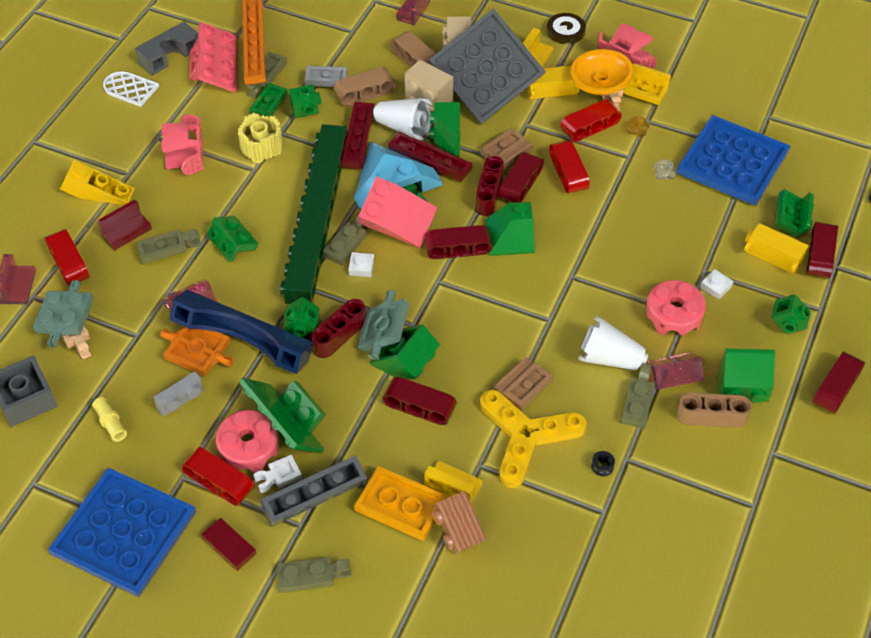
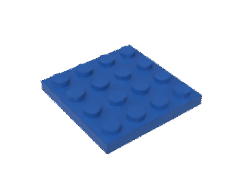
M712 115L677 167L676 173L757 206L791 146Z
M108 467L49 547L48 551L50 555L140 597L195 515L196 508Z

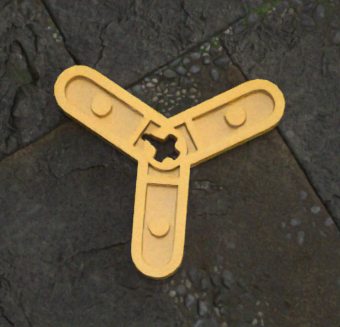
M488 390L480 398V408L483 413L511 438L499 474L500 482L508 488H516L523 483L536 445L576 439L581 437L586 431V419L579 413H566L530 420L503 394L496 390ZM527 430V433H530V437H525L522 431Z

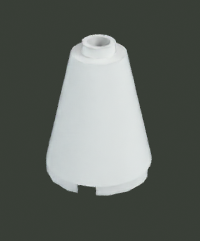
M425 98L382 101L374 107L373 115L378 123L397 132L400 131L412 138L423 140L425 138L422 137L424 134H429L430 126H432L430 124L429 105L432 106V103Z
M595 316L594 320L598 322L595 326L590 325L581 347L585 352L584 356L579 355L578 360L631 370H638L642 363H646L648 354L645 353L646 348L601 317Z

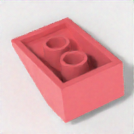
M376 176L359 214V224L421 248L437 207L397 184Z

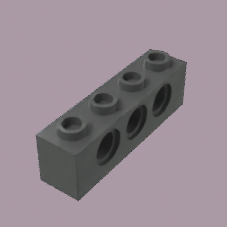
M355 455L262 498L261 506L270 526L273 527L363 485L367 477Z

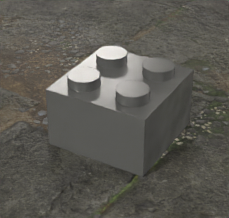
M34 355L0 369V405L10 427L58 407Z

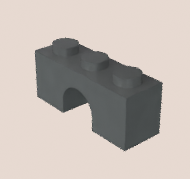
M185 21L135 48L138 64L150 75L158 73L168 67L166 54L178 52L184 57L190 55V50L198 39V33Z

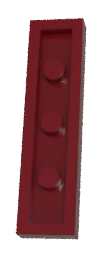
M354 102L341 160V168L363 169L374 117L375 103Z
M400 131L388 144V149L430 166L436 172L459 182H462L472 170L471 162L421 140L412 138Z

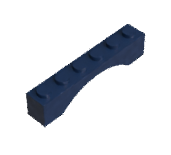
M188 289L173 299L169 320L189 329L216 331L242 339L265 353L276 366L295 374L309 362L313 342Z

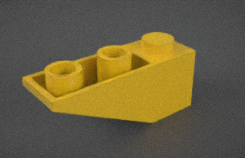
M73 160L60 190L80 199L119 205L129 203L135 189L76 160Z

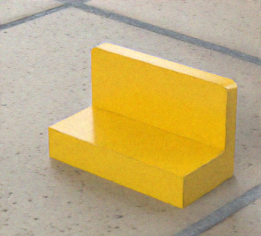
M533 28L523 44L543 67L554 48L540 43L541 30Z
M438 461L435 467L428 466L424 473V484L426 487L443 493L447 497H452L466 491L471 504L483 485L481 479L441 461Z

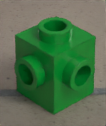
M313 84L289 89L290 105L295 118L319 114L318 105L322 104L320 93L315 92Z
M796 294L775 300L771 318L786 334H791L807 329L811 311Z
M303 297L299 298L287 306L284 314L283 329L302 338L312 334L318 327L320 308Z

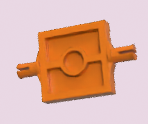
M185 326L177 333L167 328H163L160 337L171 341L170 346L163 354L164 359L206 377L212 367L218 362L228 367H231L234 363L233 357L223 354L231 341L230 337L222 333L203 329H189Z

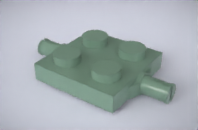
M78 280L71 281L68 291H47L33 329L35 333L50 335L47 346L50 348H56L62 336L81 335L94 297L92 292H78L81 286Z
M393 290L386 292V297L382 304L367 310L357 347L363 352L371 350L369 358L372 360L379 359L383 346L400 342L409 303L405 299L394 301L396 292Z

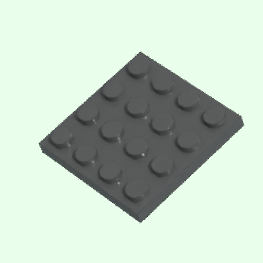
M494 8L429 59L433 67L453 76V92L481 125L546 73Z

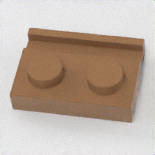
M510 128L481 148V155L485 158L489 156L501 157L504 161V169H506L518 160L522 152L529 153L532 151L533 144L528 143L526 138L513 128Z
M525 357L495 385V390L503 394L522 411L553 381V375L535 362H530L528 357Z

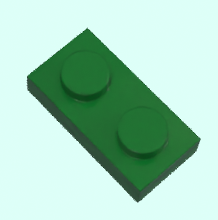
M268 83L249 108L250 115L255 113L260 117L264 115V117L268 116L270 118L288 95L287 89Z

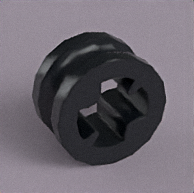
M607 451L597 452L592 459V471L601 477L609 476L614 470L615 458ZM599 461L601 463L606 461L608 463L607 467L605 464L604 467L599 466Z

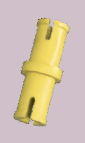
M99 397L95 399L92 406L100 417L99 422L101 426L107 429L113 441L119 442L127 436V431L119 421V414L111 408L107 398Z

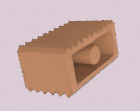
M466 491L434 505L435 511L432 512L434 520L438 526L442 525L446 534L443 536L445 545L448 550L453 549L454 554L487 540Z

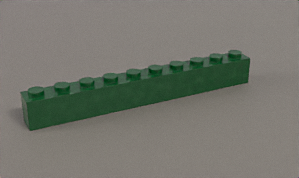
M322 124L320 133H316L315 144L317 147L312 150L313 163H309V179H306L304 184V191L306 193L301 196L300 206L302 211L297 213L298 228L293 230L294 245L289 247L288 256L290 262L285 264L284 275L286 279L285 281L282 280L280 285V294H284L285 304H291L301 297L313 303L323 259V250L326 245L342 171L341 160L347 137V126Z

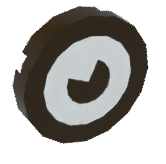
M559 13L548 20L547 34L555 42L561 44L571 42L572 44L582 40L585 36L586 24L578 15Z

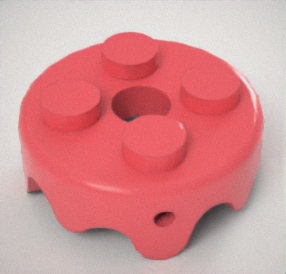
M668 280L656 285L650 291L646 305V316L654 323L655 329L660 335H665L670 330L677 331L680 335H685L694 328L699 330L706 311V302L702 293L693 285L678 280ZM672 302H678V303H680L682 306H681V307H675V306L672 305L671 303H672Z
M243 410L228 416L217 430L216 445L219 458L224 459L238 470L249 469L254 473L262 471L267 460L272 456L276 457L278 454L279 433L271 426L272 421L260 411ZM245 434H252L254 436L249 441L241 440V437Z

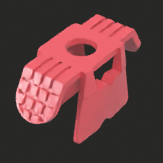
M622 23L608 43L602 40L603 32L599 31L598 49L614 50L625 55L632 64L635 63L651 69L655 68L657 64L656 58L650 56V53L641 50V48L653 41L652 36Z
M184 114L181 118V123H163L162 136L164 138L162 139V152L165 153L166 169L181 167L185 175H192L203 170V134L200 117ZM189 131L196 133V140L189 139Z

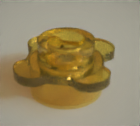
M636 116L630 119V126L626 128V131L629 134L644 137L647 133L646 129L650 127V124L645 118Z

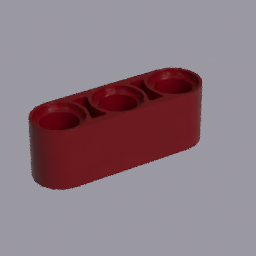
M522 152L502 182L498 198L511 203H522L540 175L544 159L527 152Z
M489 156L483 165L476 191V212L482 216L493 214L496 208L504 169V161L499 156Z
M815 221L811 234L807 275L830 279L834 267L838 225Z
M484 225L433 229L425 234L427 255L431 259L485 255L492 249L489 230Z
M355 298L348 300L313 331V351L317 357H330L363 327L366 311L362 300Z
M843 351L818 389L812 403L835 414L859 377L866 362Z
M401 377L392 378L382 398L383 402L392 409L438 425H446L457 404V400L448 393Z

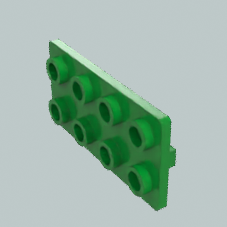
M241 378L239 382L244 387V393L258 404L257 409L272 421L271 426L285 437V443L290 448L307 452H323L324 447L314 437L312 431L326 416V413L299 382L292 381L280 396L271 384Z

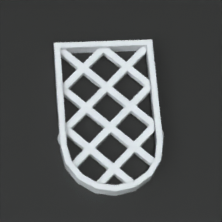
M120 71L107 76L103 82V87L110 96L142 107L159 88V83L129 72ZM121 76V78L114 80V77ZM125 80H133L132 83L125 84ZM116 82H123V85L115 86ZM144 83L145 87L137 88L136 85ZM113 84V87L106 88V85ZM134 85L135 89L127 91L126 87ZM124 88V92L117 93L116 89ZM146 90V94L139 95L138 91ZM136 92L137 96L129 98L128 94Z

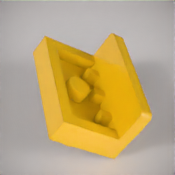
M633 63V78L623 88V94L661 105L668 92L671 75Z

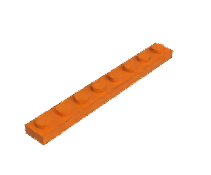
M242 0L245 84H259L266 82L263 0Z

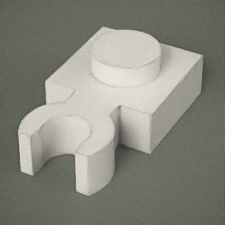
M292 455L268 464V472L258 471L253 475L255 482L265 480L264 483L258 485L260 493L267 492L274 484L277 485L278 489L302 480V474Z

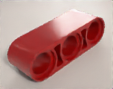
M605 99L567 115L561 121L560 128L573 142H578L616 125L620 121L622 114L608 99Z
M568 140L550 144V158L566 193L589 189V176L573 142Z
M67 229L44 237L68 287L71 285L72 280L81 282L90 278L87 267Z
M198 447L181 465L183 472L188 477L234 506H238L255 486L247 475L202 447Z

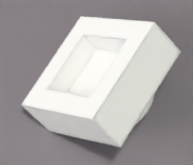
M352 252L349 275L372 277L375 260L374 254Z
M715 269L701 282L700 288L719 300L732 287L734 281Z

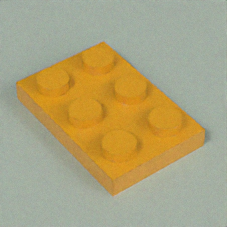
M378 466L354 505V510L424 542L435 522L432 513L435 511L434 505L447 499V495Z

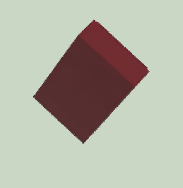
M219 518L201 534L202 539L236 571L257 554L256 549L222 518Z

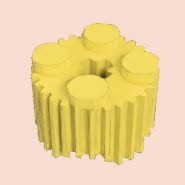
M255 113L249 114L248 117L245 116L244 122L238 128L242 153L248 156L249 159L251 158L254 163H261L264 159L268 160L269 157L272 158V156L281 154L283 142L278 119L275 116H270L269 118L262 115L260 117Z

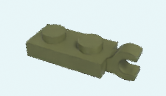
M268 52L265 56L266 82L247 85V88L251 89L248 96L257 98L261 87H266L268 83H272L285 67L287 58Z
M359 214L354 224L347 222L323 250V257L341 266L347 261L352 252L356 250L367 236L365 230L367 227L359 224Z
M179 229L136 242L143 264L187 251L186 246L194 248L201 245L197 229L181 234Z
M642 363L639 379L631 378L621 420L622 424L645 429L655 383L648 382L652 365Z
M330 557L277 564L280 593L333 586V578L351 577L349 559H341L331 564Z

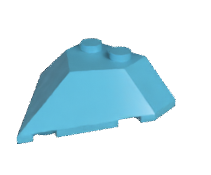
M370 141L354 200L361 211L376 176L400 187L417 182L422 192L442 186V181L434 168Z

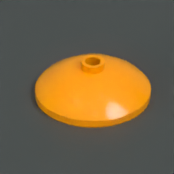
M608 49L592 50L575 59L571 66V78L574 84L585 92L595 95H608L622 90L631 82L633 78V65L625 55L617 51Z

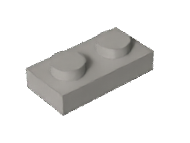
M307 66L305 86L313 84L316 87H334L338 80L347 78V67Z
M193 372L154 396L157 411L162 417L176 411L179 406L190 399H195L204 391L200 376Z

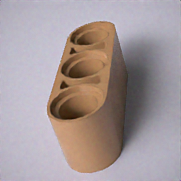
M407 31L391 40V47L394 53L410 67L419 60L431 65L429 59L436 53L412 32Z
M384 67L340 79L335 83L333 89L342 105L351 106L354 105V102H364L391 93L395 89L396 83L389 71Z
M686 393L680 398L676 417L679 422L686 425L742 427L748 420L752 404L748 398L741 395Z

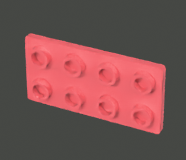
M200 22L198 25V39L190 50L189 79L195 81L199 79L236 92V35L210 24Z

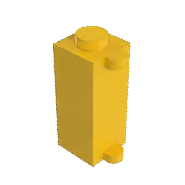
M571 66L543 68L546 73L527 88L529 99L577 95L580 92V88L572 81Z
M758 223L754 231L750 230L745 238L747 244L744 250L757 258L795 274L804 261L809 245Z

